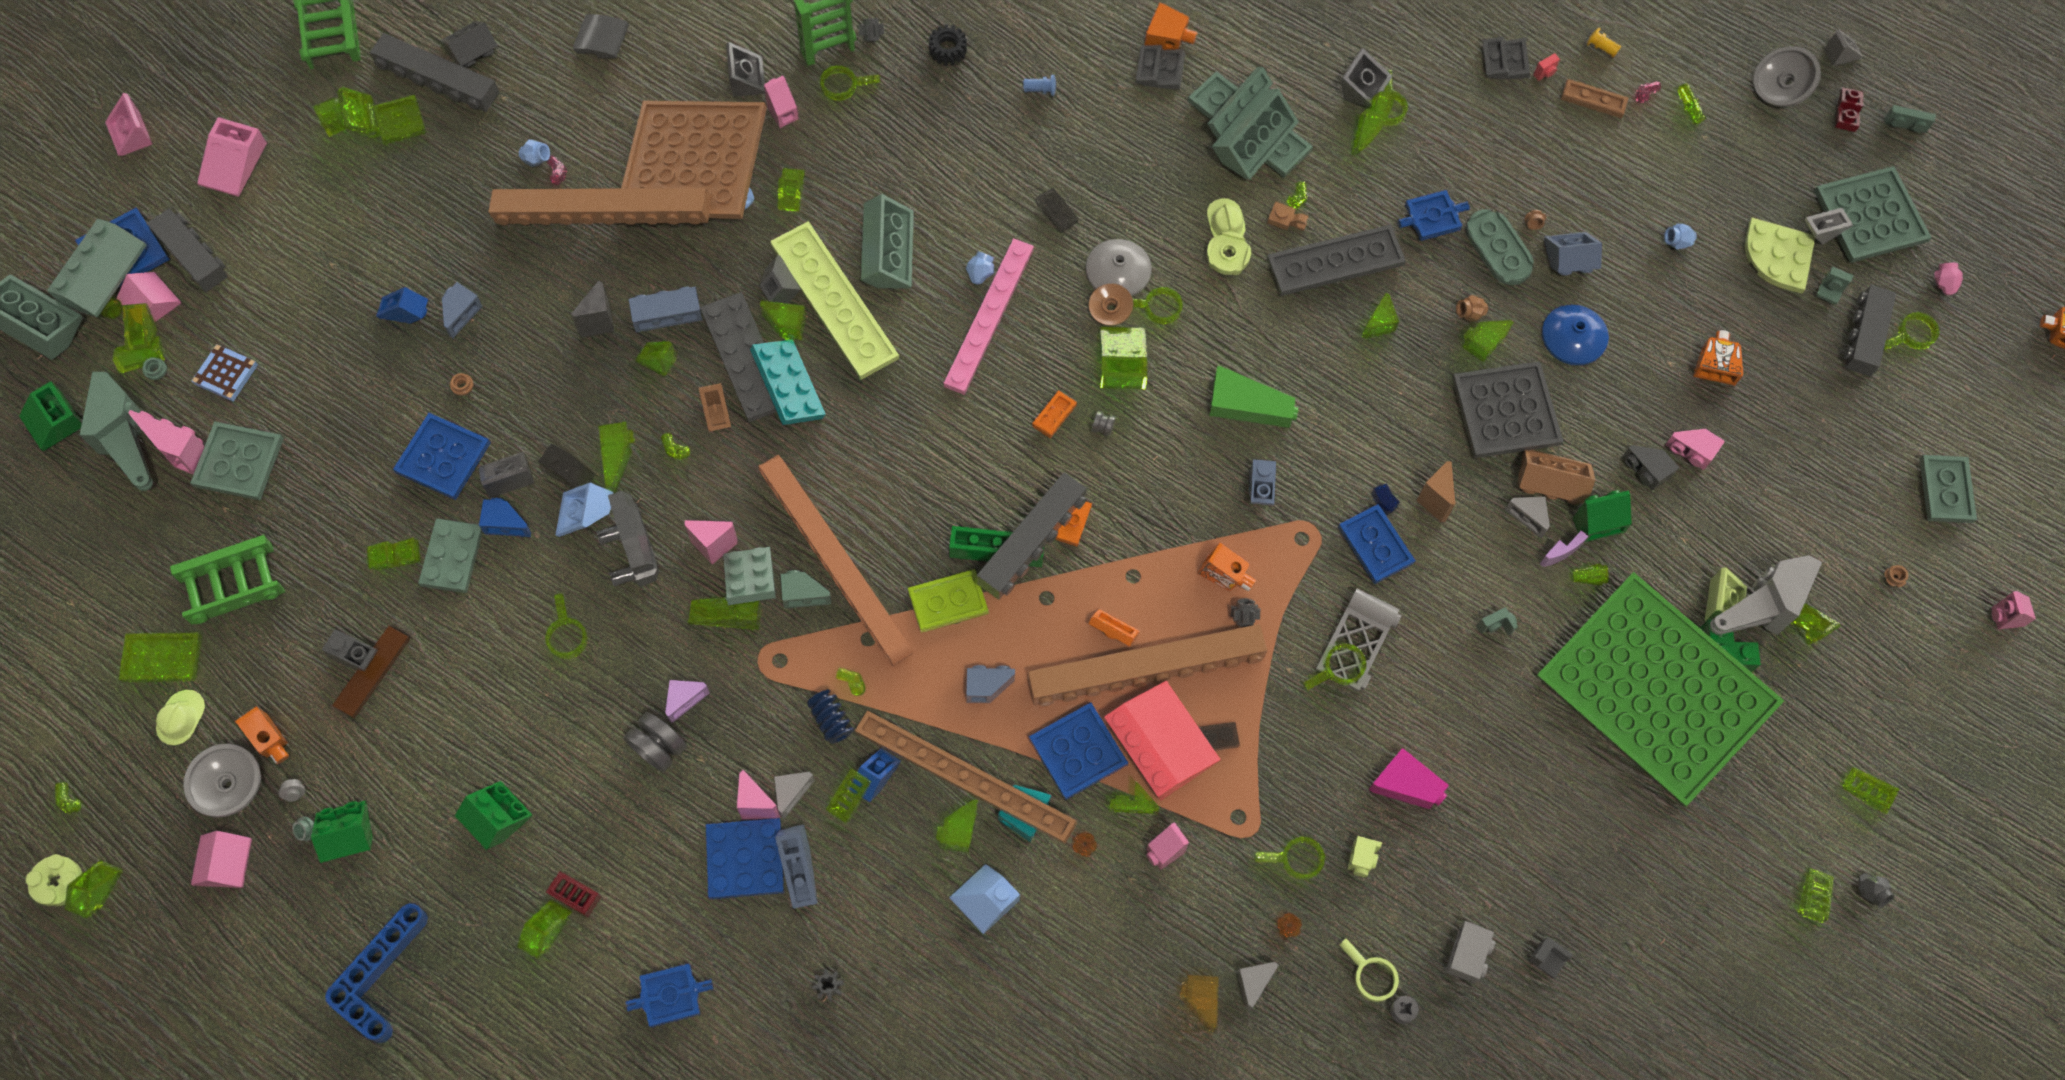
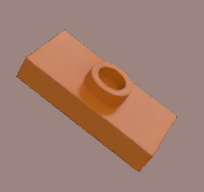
M1058 390L1034 420L1032 427L1051 439L1077 406V402Z
M1085 502L1079 510L1077 508L1074 510L1070 522L1065 527L1062 525L1059 528L1056 537L1057 541L1078 547L1092 503Z
M1100 609L1096 611L1088 623L1104 632L1107 637L1117 639L1128 646H1131L1140 632Z

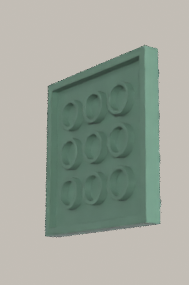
M1894 166L1817 186L1814 190L1824 212L1843 208L1853 224L1851 228L1837 236L1850 263L1927 243L1932 238Z

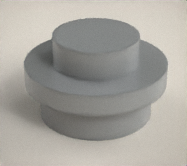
M296 779L284 781L279 789V796L287 801H296L305 794V787L301 781Z

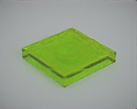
M415 94L373 106L384 145L426 134Z

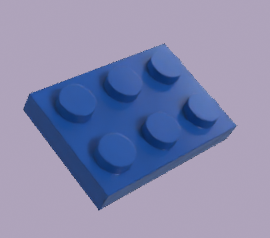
M1379 504L1340 523L1338 529L1374 584L1415 563L1412 554Z

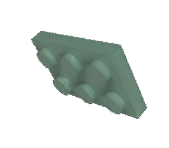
M1923 455L1919 458L1927 520L1974 523L1977 520L1969 458Z
M443 519L435 520L418 582L421 587L467 593L483 534L479 525Z
M770 547L723 554L728 605L776 598Z

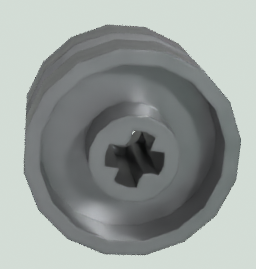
M645 712L638 720L642 731L631 728L623 739L646 762L664 773L672 764L671 757L667 752L671 755L679 756L687 745L666 723L653 714Z

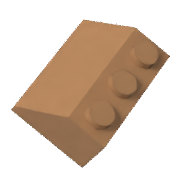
M1535 450L1523 451L1518 483L1519 488L1526 493L1535 494L1537 492L1544 494L1549 499L1556 500L1561 498L1567 500L1570 504L1580 505V503L1583 504L1586 498L1590 497L1595 483V476L1591 464Z

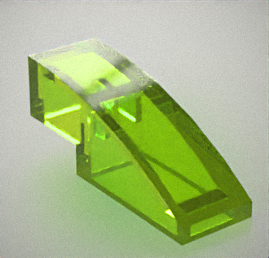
M1379 91L1372 97L1370 109L1365 110L1359 116L1351 155L1355 156L1360 153L1381 131L1392 110L1395 95Z

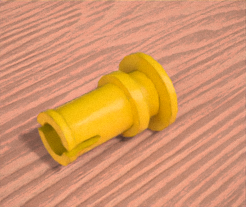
M1597 28L1589 37L1587 46L1592 43L1595 45L1594 48H1600L1614 58L1621 46L1605 37V33L1603 35L1599 33L1601 28Z

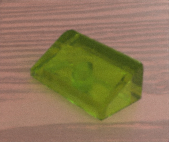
M160 336L114 348L113 362L119 373L142 368L144 362L149 358L165 360Z

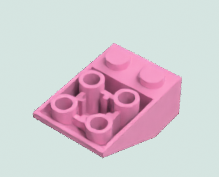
M218 117L208 135L197 184L239 197L267 144L259 129Z
M130 410L128 412L157 449L176 469L194 475L205 447L203 445L204 442L195 436V431L185 426H182V428L176 427L166 419L156 420L152 415L144 411L137 413Z

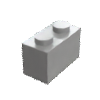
M1467 921L1462 923L1456 936L1446 973L1475 983L1480 978H1484L1488 968L1485 960L1487 954L1491 955L1495 945V941L1492 940L1494 932Z

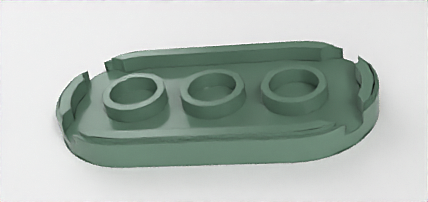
M1489 209L1475 212L1467 223L1466 234L1491 274L1498 281L1508 285H1517L1526 281L1533 270V257L1503 214L1491 212Z

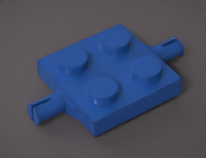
M1447 190L1406 200L1405 207L1409 217L1398 219V226L1403 228L1412 225L1420 241L1460 231L1462 228L1458 213L1469 211L1470 206L1467 201L1455 204L1450 199Z
M690 964L639 976L642 988L641 998L626 1001V1007L628 1012L643 1008L647 1014L650 1028L701 1015L698 1004L699 993L714 990L712 979L697 983L693 978Z

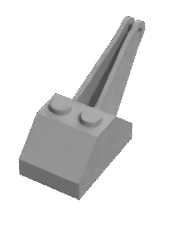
M1808 555L1780 561L1774 568L1770 566L1763 578L1758 577L1752 587L1755 590L1754 593L1716 616L1710 622L1711 631L1717 635H1722L1763 625L1765 629L1778 635L1800 615L1822 562Z

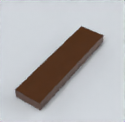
M388 626L373 648L378 651L366 670H357L332 706L355 719L410 641L409 636Z

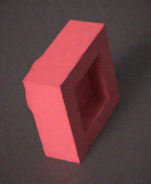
M1554 53L1539 62L1533 76L1538 81L1544 77H1551L1557 71L1556 67L1560 61L1559 57Z

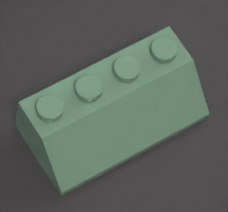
M1261 89L1212 145V148L1224 165L1245 179L1250 180L1299 121L1279 89Z
M883 194L864 203L861 281L876 288L909 289L912 287L914 210Z
M97 218L47 291L66 307L98 317L147 245L116 224Z
M8 275L0 281L1 331L51 360L70 346L82 320V315L12 275Z

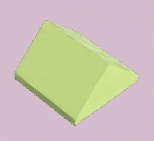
M1726 567L1721 568L1710 579L1705 622L1708 619H1714L1746 598L1747 586Z

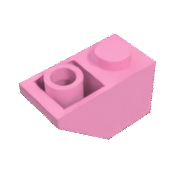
M784 76L772 79L764 84L768 110L779 128L798 120L797 106Z
M1707 429L1674 432L1665 445L1673 453L1683 456L1692 465L1704 470L1725 441Z
M2018 591L2012 592L1991 608L1992 618L1996 622L1998 629L2025 627L2036 619L2029 597Z

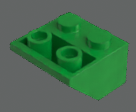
M51 381L29 394L19 415L42 451L81 429L82 426L81 420L63 393Z
M1615 490L1603 497H1598L1597 495L1588 497L1572 518L1578 533L1582 531L1588 536L1585 542L1625 533L1632 524L1629 490L1623 492Z
M499 781L465 796L454 816L488 850L506 841L533 814Z
M366 800L361 802L352 801L334 809L325 808L316 813L311 840L320 863L371 850L373 837Z

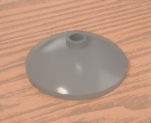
M1789 46L1774 50L1761 60L1755 70V90L1764 102L1773 106L1789 107L1799 104L1811 96L1819 84L1821 77L1819 62L1810 51L1801 47ZM1793 81L1792 84L1786 85V82Z
M1112 239L1102 242L1091 251L1087 258L1086 275L1089 283L1095 290L1105 284H1118L1125 287L1133 297L1147 286L1151 277L1152 267L1147 253L1139 245L1128 240Z
M233 744L212 746L198 754L190 763L184 777L185 796L190 805L204 815L210 817L233 815L244 809L257 794L261 782L259 764L249 751ZM231 781V786L229 788H225V784Z

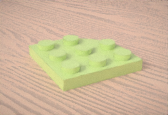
M1751 218L1745 239V254L1748 262L1753 264L1758 271L1757 275L1776 287L1802 294L1806 289L1815 236Z

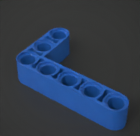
M415 904L403 906L326 992V1002L366 1038L376 1043H384L392 1036L393 1028L383 1016L361 997L427 924V914ZM418 912V918L414 922L409 923L408 918L410 914ZM400 932V938L396 942L391 943L392 934ZM381 951L382 958L378 962L373 963L374 954ZM363 971L364 977L362 981L355 983L354 978L356 974ZM345 992L344 1001L337 1004L336 997L339 993ZM364 1008L363 1016L355 1020L356 1010ZM381 1023L383 1026L381 1033L374 1036V1027Z

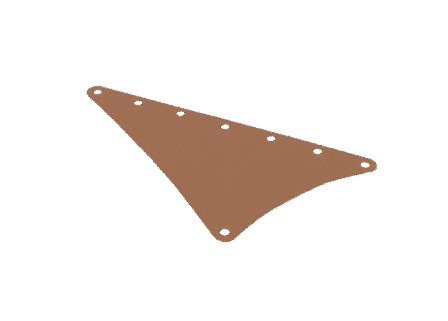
M1297 520L1015 585L1008 596L1003 595L1000 600L989 592H984L983 595L989 610L987 615L923 633L920 632L914 609L892 614L889 616L913 651V654L894 666L888 662L876 643L870 647L864 646L861 643V636L863 633L868 632L862 622L769 643L760 650L758 666L768 679L818 693L828 689L831 691L829 696L836 694L839 699L989 743L1039 761L1041 759L1029 741V736L1083 706L1092 703L1128 761V766L1099 782L1180 814L1224 834L1237 838L1252 837L1258 832L1261 824L1258 788L1259 728L1275 642L1283 614L1293 593L1322 543V537L1313 524ZM1305 532L1308 534V544L1305 546L1296 544L1294 540L1296 533ZM1219 543H1222L1249 563L1245 573L1256 579L1249 591L1239 585L1232 591H1228L1197 574L1207 556ZM1131 569L1139 571L1141 579L1135 584L1129 583L1126 580V573ZM1044 591H1049L1053 593L1054 601L1050 605H1043L1039 601V595ZM1242 598L1254 600L1255 604H1258V608L1261 609L1260 620L1255 619L1254 625L1260 624L1267 647V653L1262 658V661L1254 664L1243 662L1234 668L1218 667L1210 673L1194 672L1192 676L1186 678L1174 676L1170 677V680L1167 681L1221 761L1162 801L1157 797L1104 718L1122 704L1161 683L1155 680L1147 682L1146 685L1141 687L1130 685L1117 692H1110V690L1101 691L1099 695L1093 697L1082 695L1077 696V699L1073 701L1057 700L1049 706L1033 704L1028 682V671L1243 628L1237 625L1236 621H1233V617H1231V606H1236L1237 601ZM1098 609L1140 631L1131 646L1117 639L1107 637L1104 632L1088 624ZM778 653L786 655L788 659L786 666L783 668H776L772 663V658ZM982 665L996 669L997 666H1009L1010 669H1015V681L991 703H967V668ZM1236 809L1242 810L1246 814V821L1241 825L1234 824L1230 819L1232 811Z

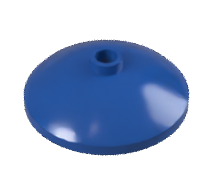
M1564 305L1558 307L1547 316L1542 326V339L1546 349L1552 356L1566 364H1590L1602 356L1608 345L1609 334L1606 324L1597 313L1584 306Z

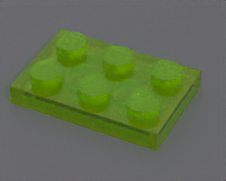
M199 633L125 634L119 680L121 682L196 681L202 636Z

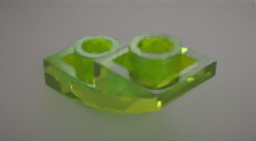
M413 537L393 544L385 541L368 546V569H388L420 562L419 541Z

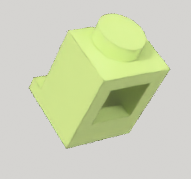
M1357 836L1353 842L1348 870L1353 871V874L1357 876L1368 877L1371 868L1375 869L1378 854L1374 853H1377L1381 848L1382 842Z

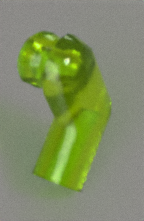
M1304 181L1296 183L1297 194L1292 195V198L1290 196L1287 198L1288 206L1298 209L1307 202V183Z
M665 433L661 436L665 452L669 457L683 459L690 456L689 447L674 443L671 433Z
M839 667L836 679L848 682L850 691L854 696L863 695L866 685L861 674Z
M56 783V806L67 814L79 812L81 810V801L79 799L72 800L69 797L68 783Z

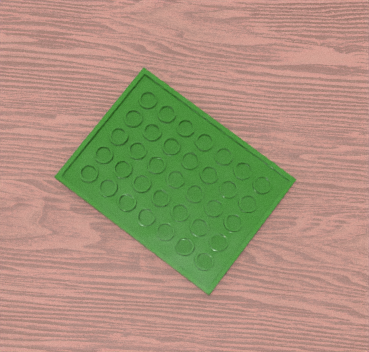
M1634 572L1537 674L1541 681L1684 807L1699 794L1784 702L1779 695Z

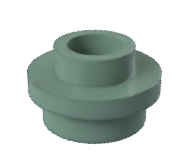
M149 358L143 364V374L150 380L160 379L167 372V365L159 358Z
M301 817L293 824V834L299 841L311 840L314 822L309 817Z

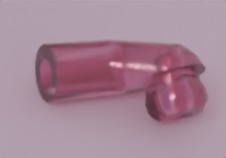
M1654 81L1641 84L1635 94L1637 102H1647L1650 98V93L1661 90V83Z
M551 155L546 161L553 169L550 181L555 185H560L561 181H564L566 178L567 168L556 156Z

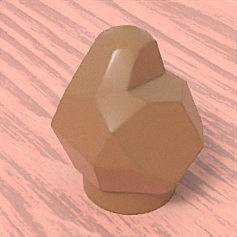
M1475 295L1459 300L1456 305L1458 316L1471 322L1478 321L1488 311V305L1484 302V299Z

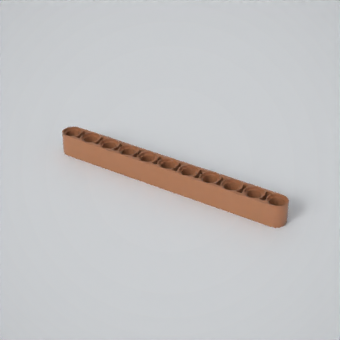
M776 455L759 465L758 468L763 478L888 662L894 666L913 654L909 643L783 459Z

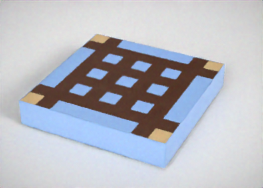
M216 344L192 379L194 385L234 402L258 364L252 359Z

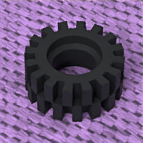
M948 24L944 25L943 29L941 26H938V31L934 29L929 36V53L934 61L937 59V63L940 65L944 62V66H948L949 62H951V66L955 65V61L960 63L961 58L964 59L965 53H967L965 33H961L959 27L955 30V25L948 28ZM949 41L955 43L956 46L951 49H944L940 47V44Z

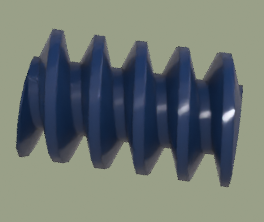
M827 689L812 696L808 700L807 705L812 709L811 713L816 717V723L821 725L820 731L825 733V741L834 744L846 739L855 730L853 727L846 729L850 720L841 719L846 715V712H837L842 704H833L838 697L836 694L829 696L831 691Z

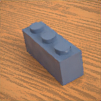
M682 287L679 290L660 291L657 294L638 295L635 298H629L632 322L636 332L702 321L696 287Z

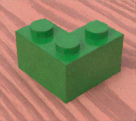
M1708 619L1700 627L1703 632L1750 672H1753L1761 665L1758 642H1734L1733 632L1722 635L1713 633L1710 629V622L1713 619Z

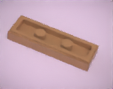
M1567 79L1561 100L1622 119L1628 97Z

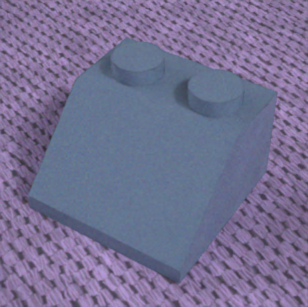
M1587 232L1544 236L1550 266L1558 274L1570 275L1574 271L1590 273L1593 272V269H1601L1602 243Z

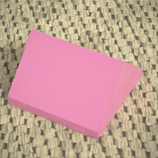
M123 93L105 121L116 151L120 156L152 145L139 110L128 94Z
M155 272L126 274L116 298L144 330L181 304V301Z
M685 520V527L690 542L711 564H714L723 554L727 553L737 544L738 539L733 522Z
M744 770L740 772L737 809L742 820L780 818L776 804Z
M220 831L201 835L191 885L243 888L252 839Z

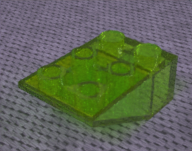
M1100 327V388L1145 389L1147 382L1145 328Z

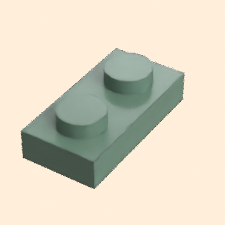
M1893 105L1885 116L1884 124L1926 133L1935 122L1936 114Z

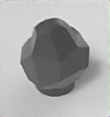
M1869 873L1860 875L1858 889L1862 897L1875 903L1879 908L1893 900L1895 895L1891 892L1892 889L1887 878L1872 876Z

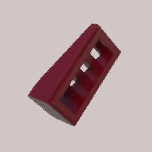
M559 871L546 891L548 895L586 918L590 916L602 898L596 891ZM562 879L565 880L566 883L560 892H554ZM573 885L574 887L567 898L563 897L569 886ZM578 889L581 890L575 902H572L571 900ZM588 894L589 897L587 898L583 906H579L584 896Z

